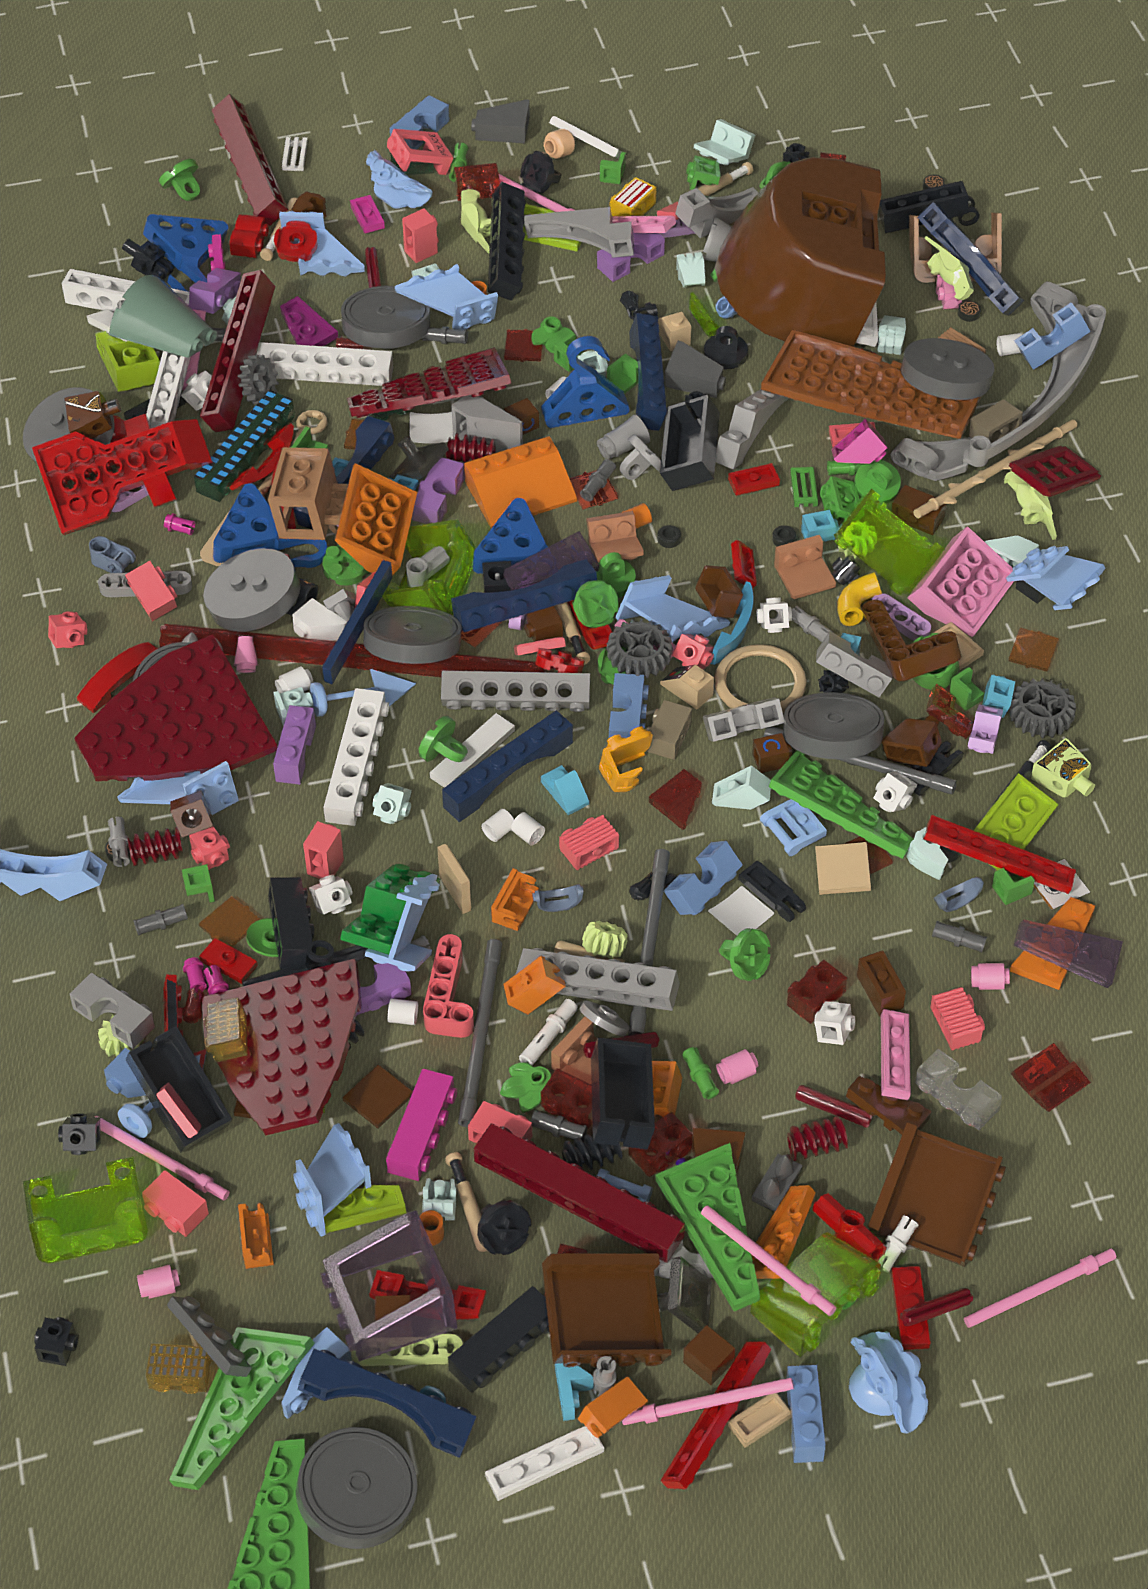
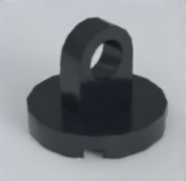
M533 151L534 153L528 154L525 157L521 166L520 177L523 178L522 186L542 194L550 187L551 183H559L562 174L554 170L552 158L548 153Z
M722 326L717 329L716 335L711 336L705 342L704 355L723 366V370L735 369L742 362H746L748 346L744 339L738 336L735 328Z
M506 1200L499 1201L494 1205L489 1203L480 1210L482 1217L478 1224L477 1236L480 1244L491 1254L509 1255L526 1242L529 1236L527 1232L529 1226L531 1227L532 1221L529 1212L518 1202Z

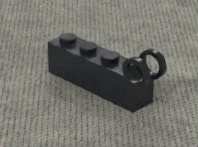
M963 180L882 199L879 204L880 221L885 234L908 229L909 215L919 216L933 202L940 205L950 218L958 217L959 223L963 226L975 224L979 220L980 214L978 209L975 208L973 197L968 196ZM975 213L973 219L969 221L962 220L965 214Z
M301 877L270 878L268 902L280 969H305L307 971L312 969L309 965L313 962H321L326 966L331 965L329 960L332 959L334 948L330 943L323 940L312 941L314 939V925L309 924L311 908L306 906L308 892L307 888H303ZM316 948H326L329 953L325 956L316 955Z
M534 1286L529 1288L448 1356L449 1371L471 1393L478 1388H484L488 1385L495 1373L500 1369L505 1370L508 1368L516 1355L521 1351L526 1352L533 1346L536 1338L542 1333H550L546 1298Z

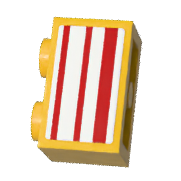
M635 177L618 194L611 198L609 205L612 216H643L656 204V186Z

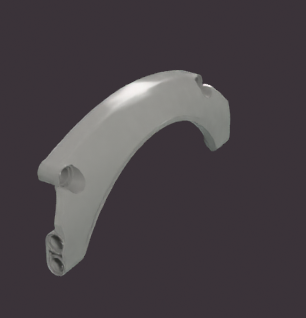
M1044 282L1033 294L1030 302L1047 335L1054 330L1056 325L1052 315L1069 303H1072L1080 312L1090 332L1052 357L1053 364L1050 378L1036 401L1023 412L1022 425L993 443L984 436L936 442L914 441L904 438L891 452L892 461L918 476L933 481L964 473L968 469V464L976 467L985 466L988 463V459L1012 446L1040 426L1071 395L1095 354L1104 327L1106 309L1099 304H1092L1086 308L1078 304L1077 296L1071 291L1054 283Z

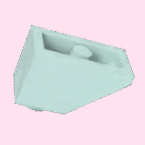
M1018 535L985 541L1012 568L1018 563L1023 562L1027 558L1028 552L1039 548L1038 544Z
M749 766L714 784L712 804L721 807L751 810L770 800L771 788H769L771 780L753 766Z

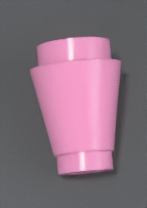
M251 636L238 637L234 661L236 672L252 673L256 671L258 661L253 637Z

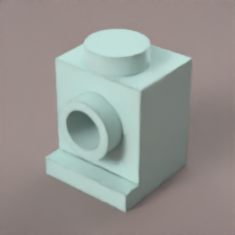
M302 687L280 694L278 691L273 692L275 708L282 725L285 723L289 705L309 708L313 706L310 693H304Z

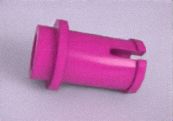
M175 513L167 514L164 521V528H167L168 531L175 530L190 536L194 530L185 526L195 528L196 525L195 521L177 517Z
M196 957L187 959L183 966V972L187 974L190 990L193 993L202 992L207 988L202 971L204 965Z
M210 966L213 975L210 974L208 967L204 970L203 974L209 986V995L229 990V986L224 982L218 966Z

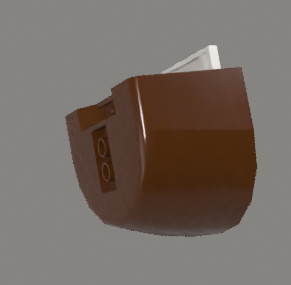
M809 157L787 164L748 203L726 236L715 265L720 291L739 316L764 334L782 341H786L790 332L795 330L854 347L855 343L876 346L878 342L876 301L886 279L885 252L879 251L877 214L882 195L880 169L839 159Z

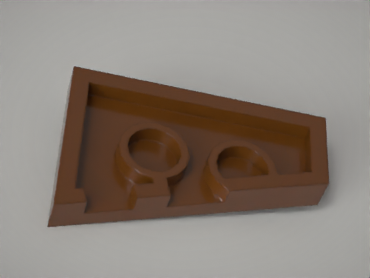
M858 1076L851 1084L846 1094L848 1099L869 1115L880 1117L884 1121L883 1126L889 1131L895 1129L901 1135L906 1123L913 1124L918 1127V1130H921L928 1122L932 1113L931 1110L917 1102L882 1096L880 1085L861 1076Z

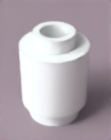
M300 666L279 676V679L275 681V686L279 694L300 687L307 691L310 689L313 677L308 669L304 670Z

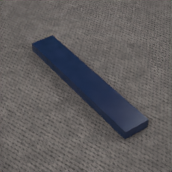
M385 560L381 562L323 664V677L326 683L333 685L364 629L365 619L374 612L392 580L391 562Z

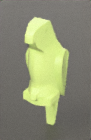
M473 189L464 190L461 192V224L476 243L478 241L489 254L490 247L484 238L490 236L491 218H487L484 208L477 202L478 198H480V193Z
M926 236L924 239L939 250L927 263L931 269V274H940L946 283L954 286L956 293L954 297L958 300H965L974 292L969 276V267Z
M1012 471L1008 472L1004 478V483H1008L1016 492L1017 501L1023 508L1021 515L1024 516V523L1037 524L1039 521L1046 524L1052 540H1056L1057 534L1048 496H1043Z

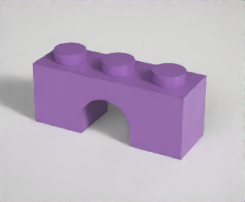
M633 233L634 256L612 258L610 253L601 249L597 251V268L614 282L630 273V258H640L648 264L663 256L665 238L659 233Z
M215 268L208 273L207 282L198 281L190 287L189 307L194 310H202L214 314L224 306L229 298L233 299L236 297L241 282V273Z
M438 457L434 465L431 464L429 466L427 477L420 482L412 514L413 521L439 527L447 512L446 495L442 493L457 494L465 480L464 463Z
M289 705L273 762L276 782L301 784L305 769L306 745L311 746L316 728L314 708Z
M389 963L374 965L375 982L368 987H360L362 1006L360 1012H356L355 1017L389 1004L391 998L403 1000L410 996L411 985L406 971L400 970L396 965Z

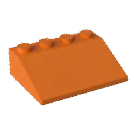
M550 436L464 463L465 483L491 528L515 498H522L526 501L532 516L577 502L575 491L560 453Z
M355 463L352 467L335 541L364 569L371 573L377 571L383 560L391 562L393 575L401 567L417 492Z

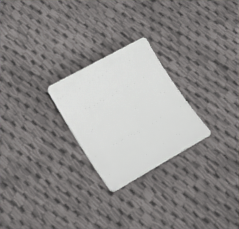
M410 412V442L432 444L446 443L449 437L453 439L452 412L440 414Z
M743 886L739 887L724 901L708 910L709 913L735 935H738L746 928L757 929L774 914L770 908Z

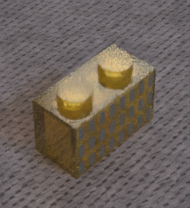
M239 998L207 1004V1016H204V1025L208 1032V1036L204 1037L206 1051L212 1053L216 1062L248 1055L246 1012Z
M151 1344L146 1370L148 1386L159 1392H167L169 1390H182L188 1394H195L198 1391L207 1392L211 1357L202 1347Z

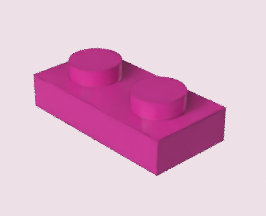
M371 195L350 200L351 209L364 234L385 228L384 220Z
M221 234L212 235V244H208L209 257L214 258V261H211V271L215 268L226 270Z

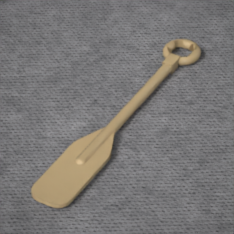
M308 410L300 414L296 420L299 430L289 448L292 447L303 429L307 426L303 424L308 417L321 420L317 427L311 428V435L322 432L328 424L325 414L318 410ZM274 470L258 488L263 497L272 486ZM227 515L200 551V557L206 563L215 566L222 564L213 560V541Z

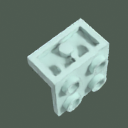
M719 119L716 121L711 140L695 143L693 148L699 150V153L703 156H712L717 159L718 163L729 165V163L749 158L755 134Z

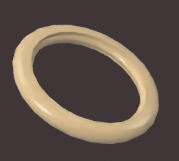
M755 644L740 647L724 657L715 671V689L721 700L729 708L739 707L747 703L738 700L730 693L726 682L727 673L734 663L751 656L771 657L781 661L791 669L795 683L791 694L780 702L783 713L790 703L803 697L806 690V674L800 662L787 651L771 645Z

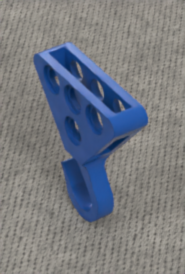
M151 214L147 217L143 235L151 243L166 252L164 256L193 282H207V278L199 270V267L209 258L208 244H212V235L221 234L222 244L224 243L228 224L219 220ZM166 221L169 222L172 225V227L160 226V223ZM187 223L190 224L193 227V229L182 228L181 225ZM209 225L215 231L203 230V226ZM169 275L167 282L172 289L187 291L172 275Z
M593 336L580 337L568 346L567 358L570 366L575 370L571 372L541 406L547 427L554 428L626 415L630 411L624 391L577 358L580 352L593 349L600 356L610 361L607 351L598 338ZM612 404L615 405V408L612 411H603V408L605 406ZM584 409H593V412L589 415L581 414ZM562 413H571V416L567 419L559 418Z
M248 483L243 486L213 541V560L222 563L237 554L253 549L266 548L279 551L301 544H312L318 548L319 551L317 553L299 556L290 560L294 567L313 568L322 564L323 557L326 554L327 543L326 540L279 539L269 504L254 484Z
M515 498L475 549L472 567L474 572L478 574L483 573L482 563L511 561L512 571L542 568L549 577L558 572L549 548L524 499ZM571 547L570 556L573 563L584 560Z

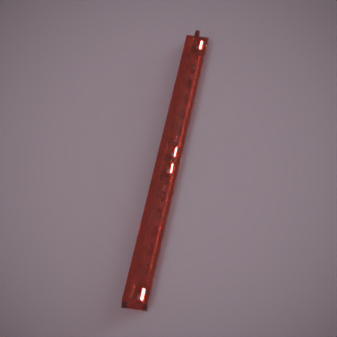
M164 624L160 627L161 636L159 640V646L163 647L172 643L182 642L191 632L196 635L198 640L213 634L220 642L223 653L235 656L238 637L251 636L253 637L256 657L258 659L323 665L336 643L335 641ZM169 634H172V635H180V638H179V637H169ZM355 644L343 665L345 668L373 669L383 672L442 678V671H528L545 673L546 670L537 666L535 662L455 654L445 660L432 663H399L373 655L364 647V644ZM357 654L370 655V657L357 656Z

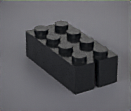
M709 395L689 400V404L699 419L695 417L686 402L667 407L660 474L672 491L714 479L720 412Z
M177 1026L155 1037L153 1043L148 1041L128 1053L125 1059L180 1153L228 1127L232 1121L231 1116ZM167 1083L171 1084L202 1126L198 1133L191 1138L186 1136L157 1097L159 1090Z
M598 1037L591 1057L593 1143L618 1146L619 1142H623V1147L648 1150L655 1130L651 1044Z

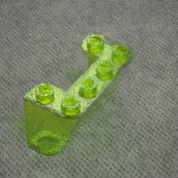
M133 1157L106 1163L110 1180L109 1185L60 1196L55 1195L51 1175L23 1181L28 1225L36 1256L41 1262H60L138 1244L146 1239L148 1227ZM121 1167L130 1169L129 1174L124 1177L116 1176L114 1173ZM37 1186H44L48 1189L43 1195L37 1196L32 1193V1190Z
M825 1232L795 1258L787 1268L807 1284H813L821 1291V1295L836 1306V1311L831 1316H828L815 1304L810 1305L801 1298V1293L782 1278L772 1279L759 1291L760 1301L751 1304L750 1313L796 1355L801 1357L807 1351L812 1352L821 1342L819 1336L823 1328L822 1325L828 1320L833 1321L841 1313L842 1307L848 1301L852 1303L858 1297L860 1299L864 1297L870 1298L876 1293L879 1288L878 1281L881 1275V1263L831 1233Z

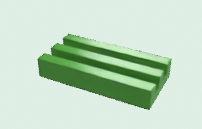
M814 467L790 468L794 507H799V504L808 507L809 503H813V506H818ZM796 473L800 475L802 497H799ZM805 473H809L812 497L807 495Z

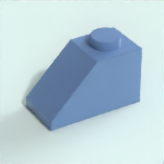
M125 1048L104 1069L106 1085L114 1093L118 1094L120 1092L127 1098L145 1096V1092L125 1060L130 1050Z

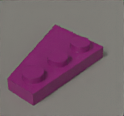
M298 296L280 306L281 314L296 345L323 347L338 338V331Z

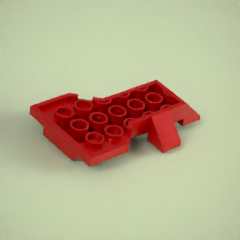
M143 414L124 421L127 437L107 445L87 438L78 432H73L32 447L61 533L66 535L108 520L120 493L145 485L154 507L177 500L168 476L189 468L194 470L213 463L198 420L170 421L151 428L147 414ZM114 464L120 467L116 473L109 471ZM92 472L98 475L94 481L87 479ZM69 480L76 483L72 489L66 487V485H69Z

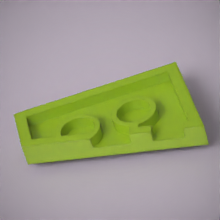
M371 1185L367 1189L365 1187L363 1189L356 1188L324 1216L325 1232L330 1233L406 1214V1206L400 1186Z

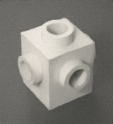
M206 370L198 375L194 373L187 380L188 386L181 394L196 411L203 407L212 375Z
M779 597L766 598V603H760V609H757V623H761L762 628L768 629L769 633L782 632V628H789V621H792L791 607H788V603L781 602ZM776 610L777 616L771 619L769 612Z
M899 771L887 773L886 777L878 782L874 799L887 812L905 810L913 800L911 795L918 784Z
M325 876L319 880V884L309 887L317 912L326 914L331 912V914H336L346 909L345 905L352 903L350 895H352L350 884L347 880L344 881L343 878L338 876Z
M824 1002L821 1010L816 1012L814 1020L818 1042L844 1045L850 1031H853L855 1027V1016L851 1013L850 1004Z

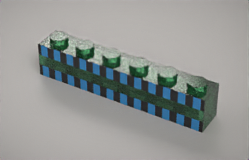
M269 390L211 456L213 463L203 466L194 476L196 493L220 502L225 495H228L231 492L229 486L242 472L256 463L257 458L262 452L268 449L267 443L273 436L285 427L288 422L293 420L295 416L293 399Z

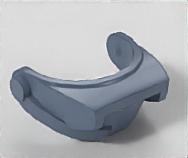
M974 877L934 897V901L945 912L955 911L966 906L977 897L983 889V881L979 877ZM960 892V896L947 901L946 898Z
M580 884L556 890H536L535 893H532L533 901L537 902L539 909L547 912H557L575 907L582 900L584 893L583 887ZM568 896L567 899L545 902V899Z

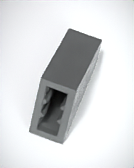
M530 100L477 110L476 119H472L471 126L472 131H475V140L525 144L530 119Z
M677 341L665 370V387L690 393L699 391L709 395V397L717 398L719 391L724 390L726 384V377L723 376V366L686 343Z

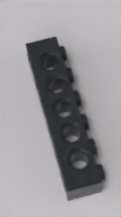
M501 182L492 194L488 292L491 294L497 292L499 297L511 301L523 288V281L521 279L524 270L522 258L525 251L523 248L525 238L523 226L525 224L524 209L526 200H524L525 190Z

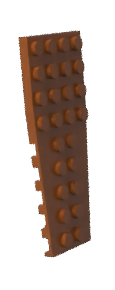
M795 330L790 332L761 384V390L831 409L839 413L844 412L957 439L962 438L970 418L981 399L980 396L974 399L953 400L924 393L904 379L901 373L902 363L893 360L891 364L882 361V356Z

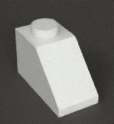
M313 598L292 615L293 628L296 634L300 637H305L311 642L337 641L348 622Z

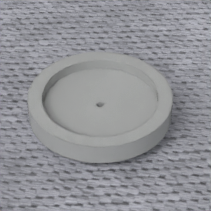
M584 1001L580 1007V1011L584 1016L613 1034L626 1036L630 1029L629 1025L607 1006Z

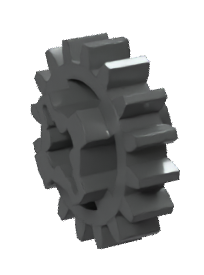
M251 355L249 359L243 360L244 366H240L242 374L238 375L241 379L239 387L244 388L242 395H247L248 402L252 401L253 404H258L269 390L277 392L275 385L279 384L276 380L278 372L273 371L275 364H270V358H265V355Z

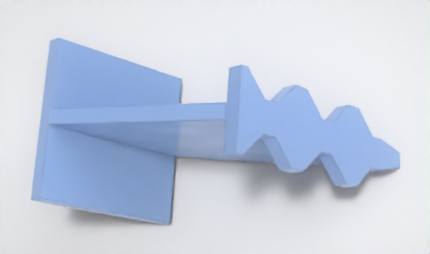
M280 212L282 228L286 226L287 222L297 220L308 223L317 233L318 247L309 261L298 260L300 275L308 271L320 276H324L329 272H335L340 276L365 272V266L326 230L323 213ZM295 238L294 241H291V243L293 244L300 243L298 238Z
M455 264L446 271L435 270L425 277L416 275L409 281L395 286L397 293L452 316V329L465 330L472 325L486 324L495 319L498 300L497 292L485 295L459 273L458 264Z
M1052 546L1042 550L1036 548L1027 553V558L1023 562L1018 563L1012 568L1013 571L1006 579L1008 582L1024 580L1056 604L1052 606L1054 610L1071 609L1073 607L1072 603L1086 594V589L1100 580L1099 576L1105 570L1104 564L1065 555L1069 551L1067 546L1057 548Z
M670 575L631 582L616 615L617 620L642 616L649 622L652 620L655 626L660 624L662 630H667L668 637H671L672 643L680 638L682 634H692L695 636L702 633L704 637H708L716 630L725 628L730 624L726 618L714 617L706 610L666 595L665 592L672 579Z
M226 761L200 774V771L184 773V777L144 781L143 777H137L130 788L117 796L120 803L170 804V801L202 790L212 815L239 801L229 764Z
M431 874L426 877H415L413 880L414 885H406L405 892L397 893V898L406 901L390 953L388 955L367 949L365 952L366 957L373 958L374 962L380 964L389 963L396 965L403 971H415L431 955V949L414 945L410 942L432 891L439 890L440 884L436 882L437 875Z
M339 1123L332 1127L308 1169L305 1168L301 1159L295 1161L297 1173H294L293 1177L299 1189V1193L296 1194L297 1203L301 1210H306V1217L310 1227H315L320 1237L326 1235L324 1216L363 1182L366 1189L371 1187L369 1166H365L359 1149L353 1146L349 1132L344 1131Z

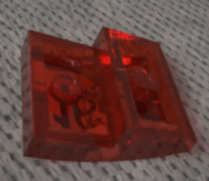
M1055 1043L1039 1052L1011 1073L1028 1095L1048 1112L1091 1083L1075 1061L1068 1062Z

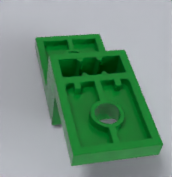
M395 864L389 867L366 886L361 915L342 930L340 940L389 955L406 901L397 898V893L405 892L406 885H414L413 880L415 877H426L432 873L413 871L404 864ZM437 878L436 882L440 884L441 879Z

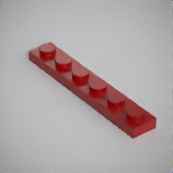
M931 815L924 835V839L998 868H1004L1006 871L1024 878L1032 876L1035 882L1069 894L1073 887L1076 870L934 815Z
M746 1341L714 1394L751 1386L753 1379L759 1369L764 1366L766 1358L772 1350L767 1343ZM740 1401L704 1409L660 1480L667 1488L686 1490L694 1481L695 1474L702 1463L708 1458L709 1451L716 1440L722 1435L725 1425L731 1415L736 1412Z

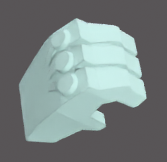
M702 252L694 253V256L692 253L686 254V257L684 254L677 255L676 270H678V280L681 281L683 288L699 284L705 286Z
M884 315L878 331L877 352L901 355L906 331L905 318Z
M927 827L916 832L906 857L914 867L940 880L945 871L948 858L941 851L940 845L926 842L924 835Z
M427 1178L425 1187H423L422 1213L433 1210L440 1213L442 1218L445 1216V1220H455L456 1188L454 1179H450V1181H431V1178Z

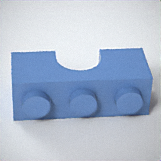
M430 95L427 96L397 123L391 126L390 136L393 129L415 131L431 129L435 132L439 131L449 122V105ZM404 139L407 145L414 150L423 144V141Z
M1069 303L1052 315L1056 325L1050 334L1039 336L1034 328L1014 340L1033 370L1090 332L1082 315L1072 303Z
M615 673L613 708H623L626 710L622 712L611 711L609 738L618 734L623 738L631 736L630 732L634 728L643 726L645 729V724L641 723V719H646L647 704H643V700H648L649 685H644V675L636 676L635 674Z
M727 841L711 842L696 857L702 868L700 881L695 873L680 874L664 890V893L680 915H696L705 908L704 904L709 899L717 896L721 891L720 888L737 875L736 871L742 866V863Z
M817 1365L788 1366L786 1379L792 1377L794 1389L787 1391L788 1408H791L792 1417L791 1440L794 1463L823 1462L825 1438Z

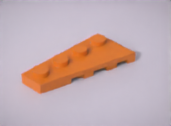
M1070 897L1013 962L1010 972L1060 990L1094 913L1095 905Z
M810 1185L791 1186L756 1242V1244L785 1267H787L816 1193ZM751 1254L757 1279L781 1278Z

